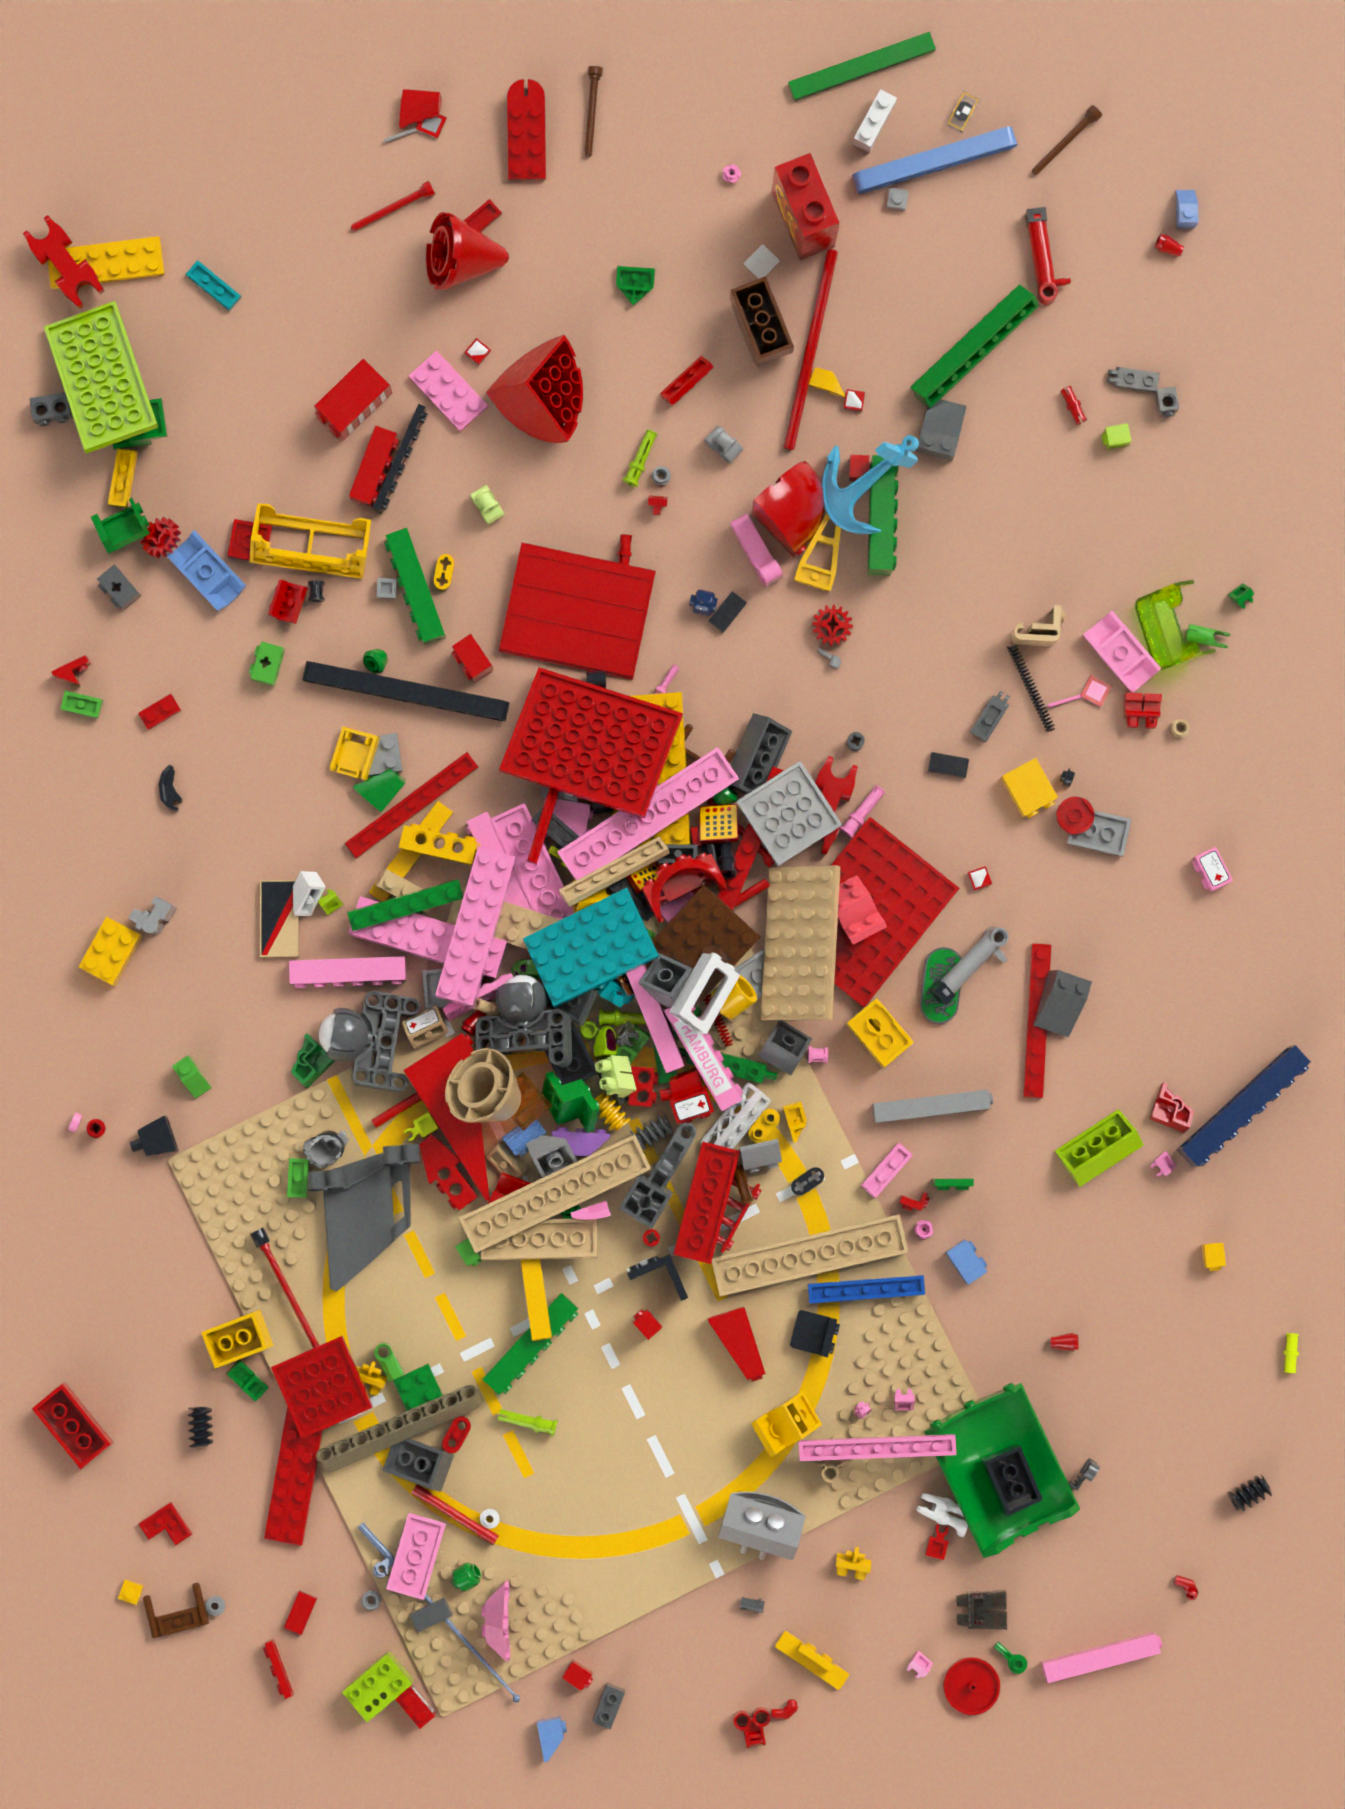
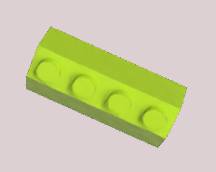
M1118 1109L1056 1149L1055 1153L1070 1176L1081 1187L1144 1146L1137 1130Z

